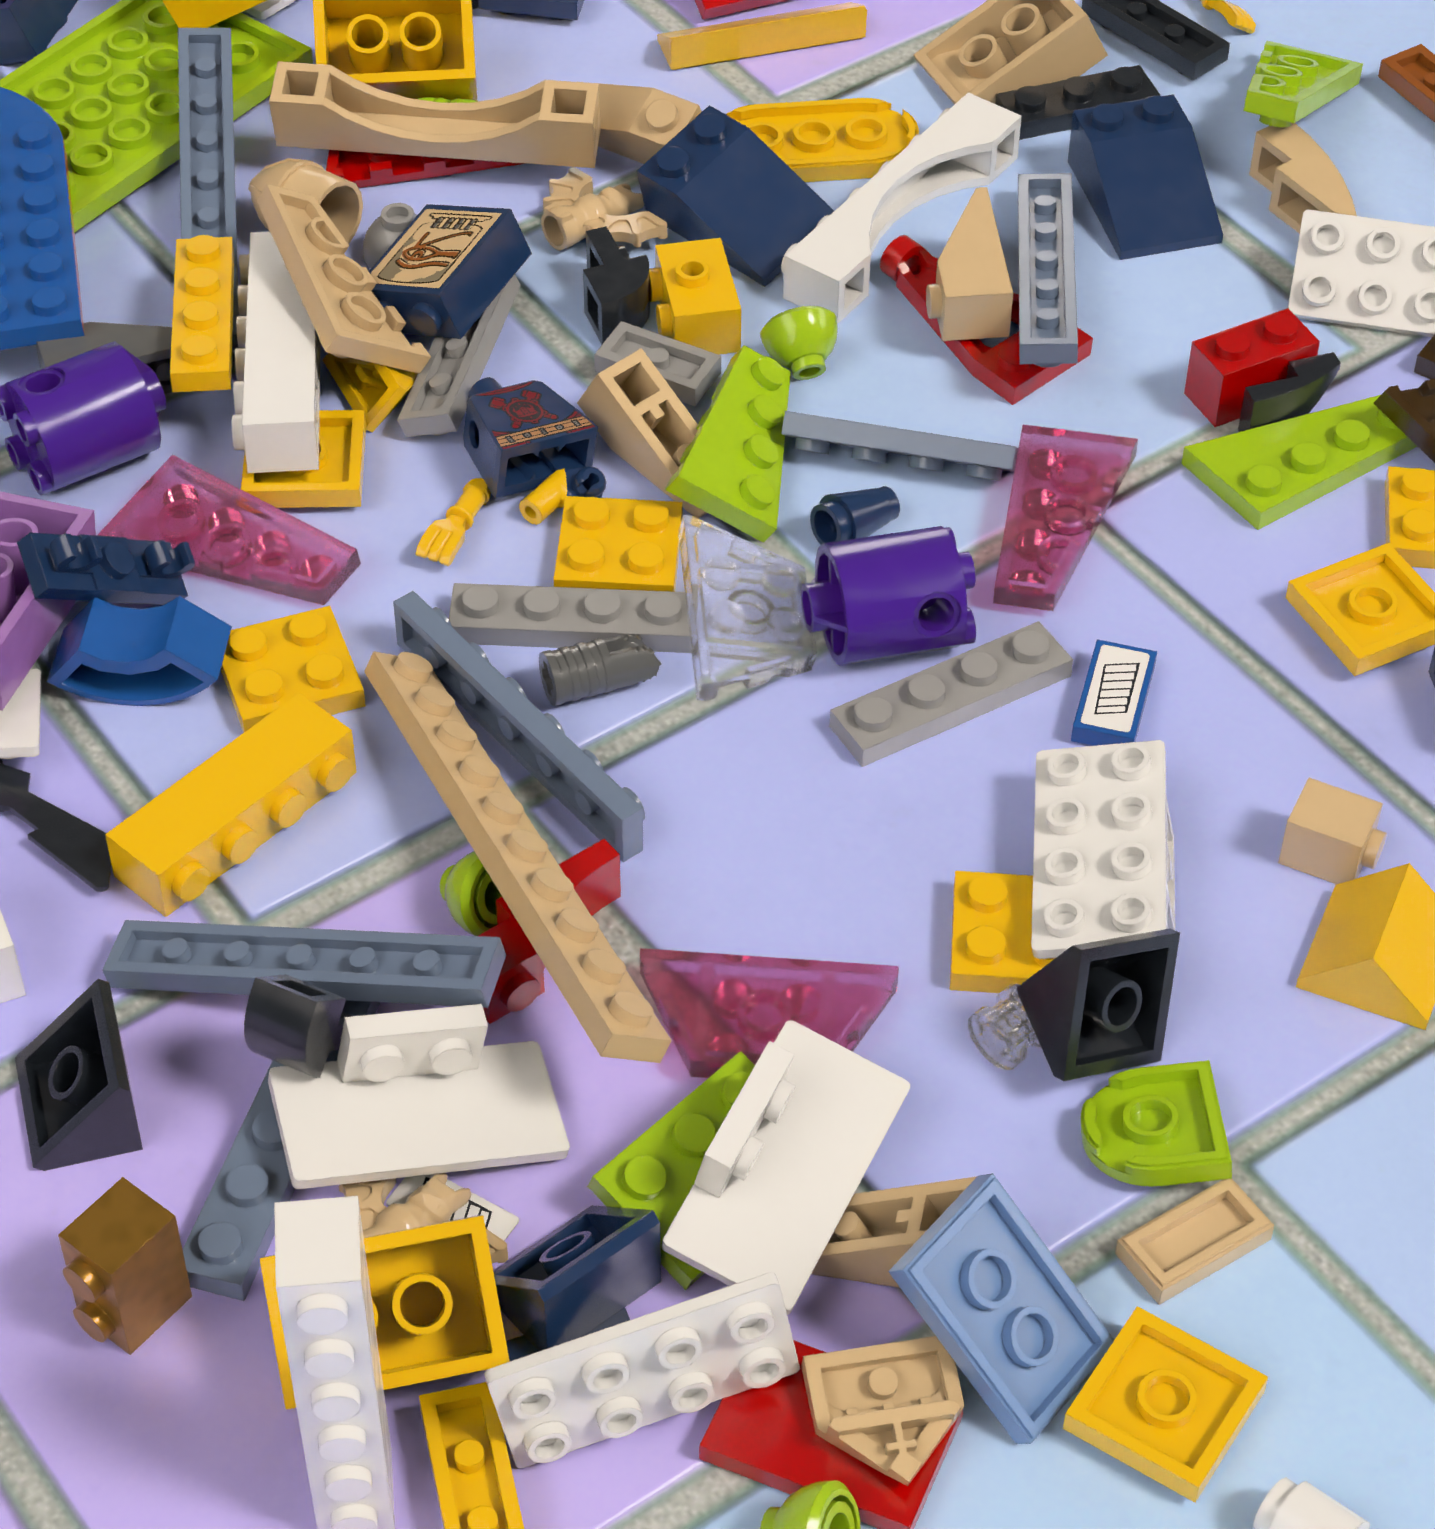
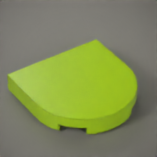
M1209 1060L1140 1067L1116 1073L1108 1078L1109 1085L1098 1091L1092 1098L1087 1099L1082 1106L1080 1117L1081 1138L1086 1155L1099 1170L1116 1180L1137 1186L1155 1187L1232 1179V1160Z

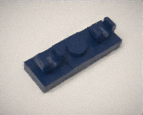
M33 532L28 533L17 542L35 599L91 601L96 597L106 602L165 605L178 596L183 598L188 596L181 574L188 572L196 564L188 542H182L172 549L171 543L165 542V540L148 541L127 539V537L84 534L76 536L67 533L61 535Z

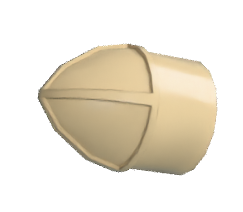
M287 158L267 165L249 183L248 190L251 192L252 203L260 221L267 229V223L256 200L265 185L270 184L314 196L348 244L357 232L363 210L361 191L355 183L324 170L321 165L311 160Z

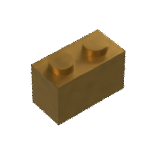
M124 1177L118 1180L58 1234L66 1267L63 1269V1275L72 1288L76 1308L73 1310L74 1317L82 1329L98 1342H104L108 1338L131 1355L192 1297L176 1216Z

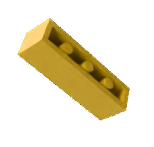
M298 692L105 834L114 877L163 916L167 917L185 902L199 897L214 880L234 865L245 862L259 846L283 828L295 824L305 811L330 792L341 789L357 773L352 730Z

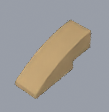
M1291 123L1290 127L1268 126L1256 132L1249 175L1272 192L1269 211L1299 234L1303 212L1308 209L1357 216L1353 199L1342 175L1323 149L1296 123Z

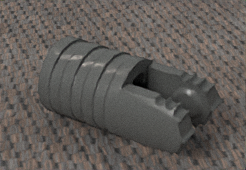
M634 633L631 635L626 634L624 637L620 635L607 639L597 638L590 642L576 643L573 646H564L557 650H547L539 654L540 676L544 691L552 706L578 701L585 697H595L602 693H611L618 688L638 684L640 681L645 682L647 679L651 680L653 676H657L659 666L662 663L654 655L655 652L651 648H647L642 642L643 639L640 635H635Z

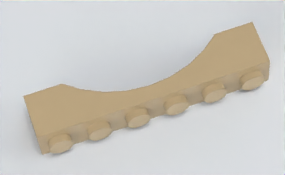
M278 61L269 98L276 146L595 168L601 131L599 83L544 80L524 91L498 99L471 103H440L411 99L382 91L350 77L332 65Z

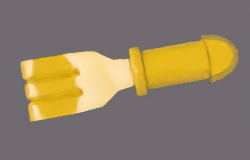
M1200 0L1205 9H1215L1220 12L1232 27L1251 34L1255 32L1256 24L1247 11L1238 5L1226 0Z
M474 478L464 486L463 493L455 505L447 509L446 519L435 520L427 528L417 545L416 556L428 557L429 560L439 561L440 564L446 566L451 565L465 541V531L472 527L474 517L491 497V492L484 479Z

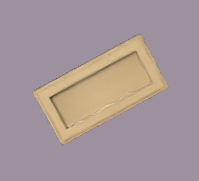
M1225 1179L1118 1239L1115 1254L1160 1305L1270 1241L1274 1224L1233 1179Z

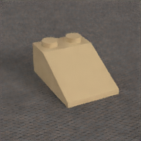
M987 0L913 56L955 105L968 92L995 104L997 93L1080 76L1108 56L1088 15L1074 0Z

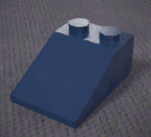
M1174 94L1151 96L1146 99L1116 104H1100L1096 107L1073 110L1068 164L1120 260L1222 243L1223 231L1193 127Z
M710 105L637 170L645 211H649L666 221L667 228L688 241L721 238L729 266L764 287L782 272L781 264L788 248L804 239L816 228L824 216L831 215L834 212L750 128Z

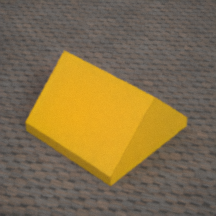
M1410 863L1335 885L1297 979L1296 988L1426 1030L1435 1006V892Z

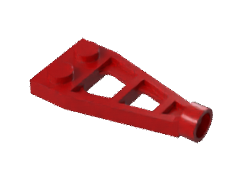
M901 235L886 247L880 260V270L896 282V287L941 338L937 318H928L926 306V288L929 284H936L938 258L933 257L923 246L909 236ZM1013 292L1011 322L1019 325V294ZM1077 327L1079 363L1091 355L1093 338ZM1019 331L993 348L984 345L980 339L943 341L973 377L1012 405L1076 365L1061 364L1056 367L1047 368L1035 364H1020Z

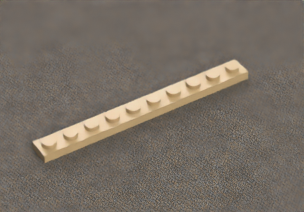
M373 651L364 671L599 1055L601 1057L661 1063L672 1041L654 1014L653 1007L643 997L627 972L624 962L616 955L605 938L597 920L591 916L576 893L573 883L564 874L549 851L548 844L540 837L524 812V807L515 798L500 775L499 768L491 761L480 744L477 734L470 728L455 705V700L448 694L433 671L431 663L425 658L410 652H401L397 656Z

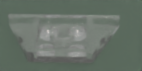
M683 515L678 536L697 700L707 701L714 699L717 696L719 687L740 681L749 689L766 684L770 679L777 676L790 677L811 671L817 656L815 633H810L807 630L801 608V587L807 583L805 567L694 516Z

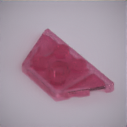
M640 948V974L690 1077L709 1078L740 1051L756 1065L768 1042H775L783 1026L789 1020H793L853 1052L894 996L898 986L899 966Z

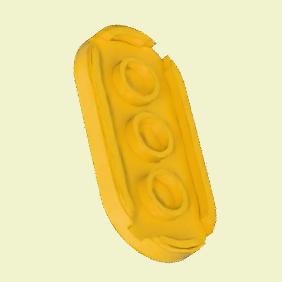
M875 98L754 104L738 107L726 114L750 128L804 182L872 178L886 161L893 160L909 145L913 137L919 134L917 122L911 114L902 109L901 115L891 110V103Z

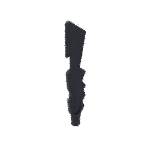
M0 759V812L11 811L35 830L28 834V839L95 891H106L110 885L112 868L105 836L106 832L28 792L31 779L30 773L4 765L2 759Z

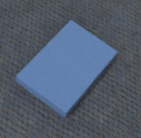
M993 1173L978 1175L888 1271L1015 1444H1031L1090 1377L1114 1341V1338Z

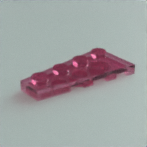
M173 454L98 534V536L127 537V539L165 540V542L171 543L172 549L182 542H188L196 563L189 570L190 572L325 605L361 564L356 548Z

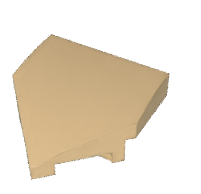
M936 1336L803 1356L801 1367L815 1434L906 1486L910 1484L965 1406L956 1363Z

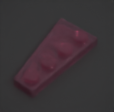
M1022 425L995 581L994 604L1054 611L1136 457L1138 439Z

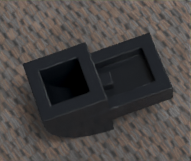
M607 226L586 231L587 269H583L584 313L602 345L621 321L643 328L650 313L649 261L647 255L630 258L625 246H617Z
M286 974L255 977L244 1020V1036L247 1047L256 1054L312 1077L321 1078L330 1052L339 1050L345 1017L352 1016L342 1012L346 998Z

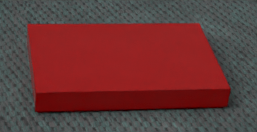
M793 1340L800 1366L797 1373L783 1377L768 1387L752 1388L721 1400L699 1445L700 1460L790 1495L803 1486L815 1482L840 1481L846 1485L856 1501L860 1522L878 1529L915 1528L963 1417L962 1411L910 1484L906 1486L815 1434L801 1364L803 1356L827 1352Z

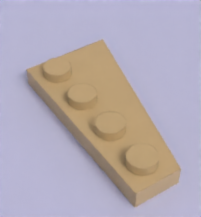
M266 184L256 202L325 352L338 358L350 357L421 373L431 358L430 354L421 343H412L410 345L401 332L406 324L405 320L394 306L383 308L372 293L377 282L366 267H361L357 262L345 256L344 253L350 245L314 196Z

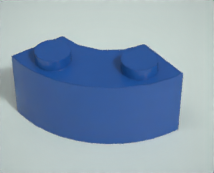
M181 596L163 606L146 609L119 607L94 597L63 628L47 682L81 697L118 705L148 706L186 699L198 694L218 680L232 626Z

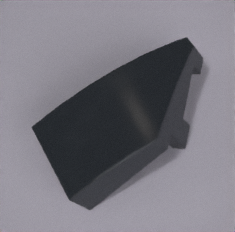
M1335 353L1289 361L1286 379L1245 387L1238 431L1241 432L1309 414L1340 370L1341 362Z

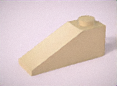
M599 83L601 131L598 147L645 164L702 112L698 104L655 88Z
M987 187L975 189L937 260L936 284H929L926 288L928 318H937L942 341L1009 337L1013 290Z
M640 348L598 373L577 404L585 415L598 426L599 434L612 451L676 502H683V508L696 519H699L707 514V512L665 490L670 478L678 471L681 465L679 461L686 447L693 441L698 431L696 429L698 424L643 349Z
M976 1177L855 1193L812 1274L900 1288L888 1271Z

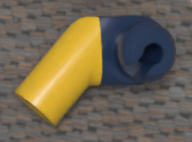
M586 466L581 469L567 468L556 470L520 501L519 510L529 523L538 525L557 508H564L565 496L601 498L606 489L605 476L602 471L592 466Z

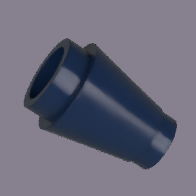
M887 486L825 495L811 511L810 525L812 532L820 545L868 537L899 516V500L895 492Z

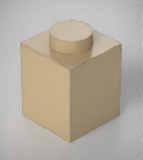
M1309 777L1287 820L1278 863L1334 884L1358 878L1363 866L1374 869L1387 837L1386 832L1377 829L1383 803Z

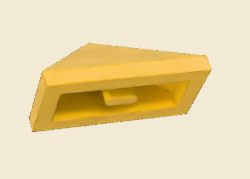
M330 353L323 359L324 364L353 410H365L366 430L372 433L411 391L418 375L415 372L350 357L338 358Z

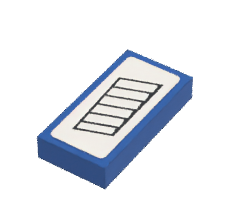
M1097 639L1072 727V742L1091 746L1136 742L1155 669L1157 651Z

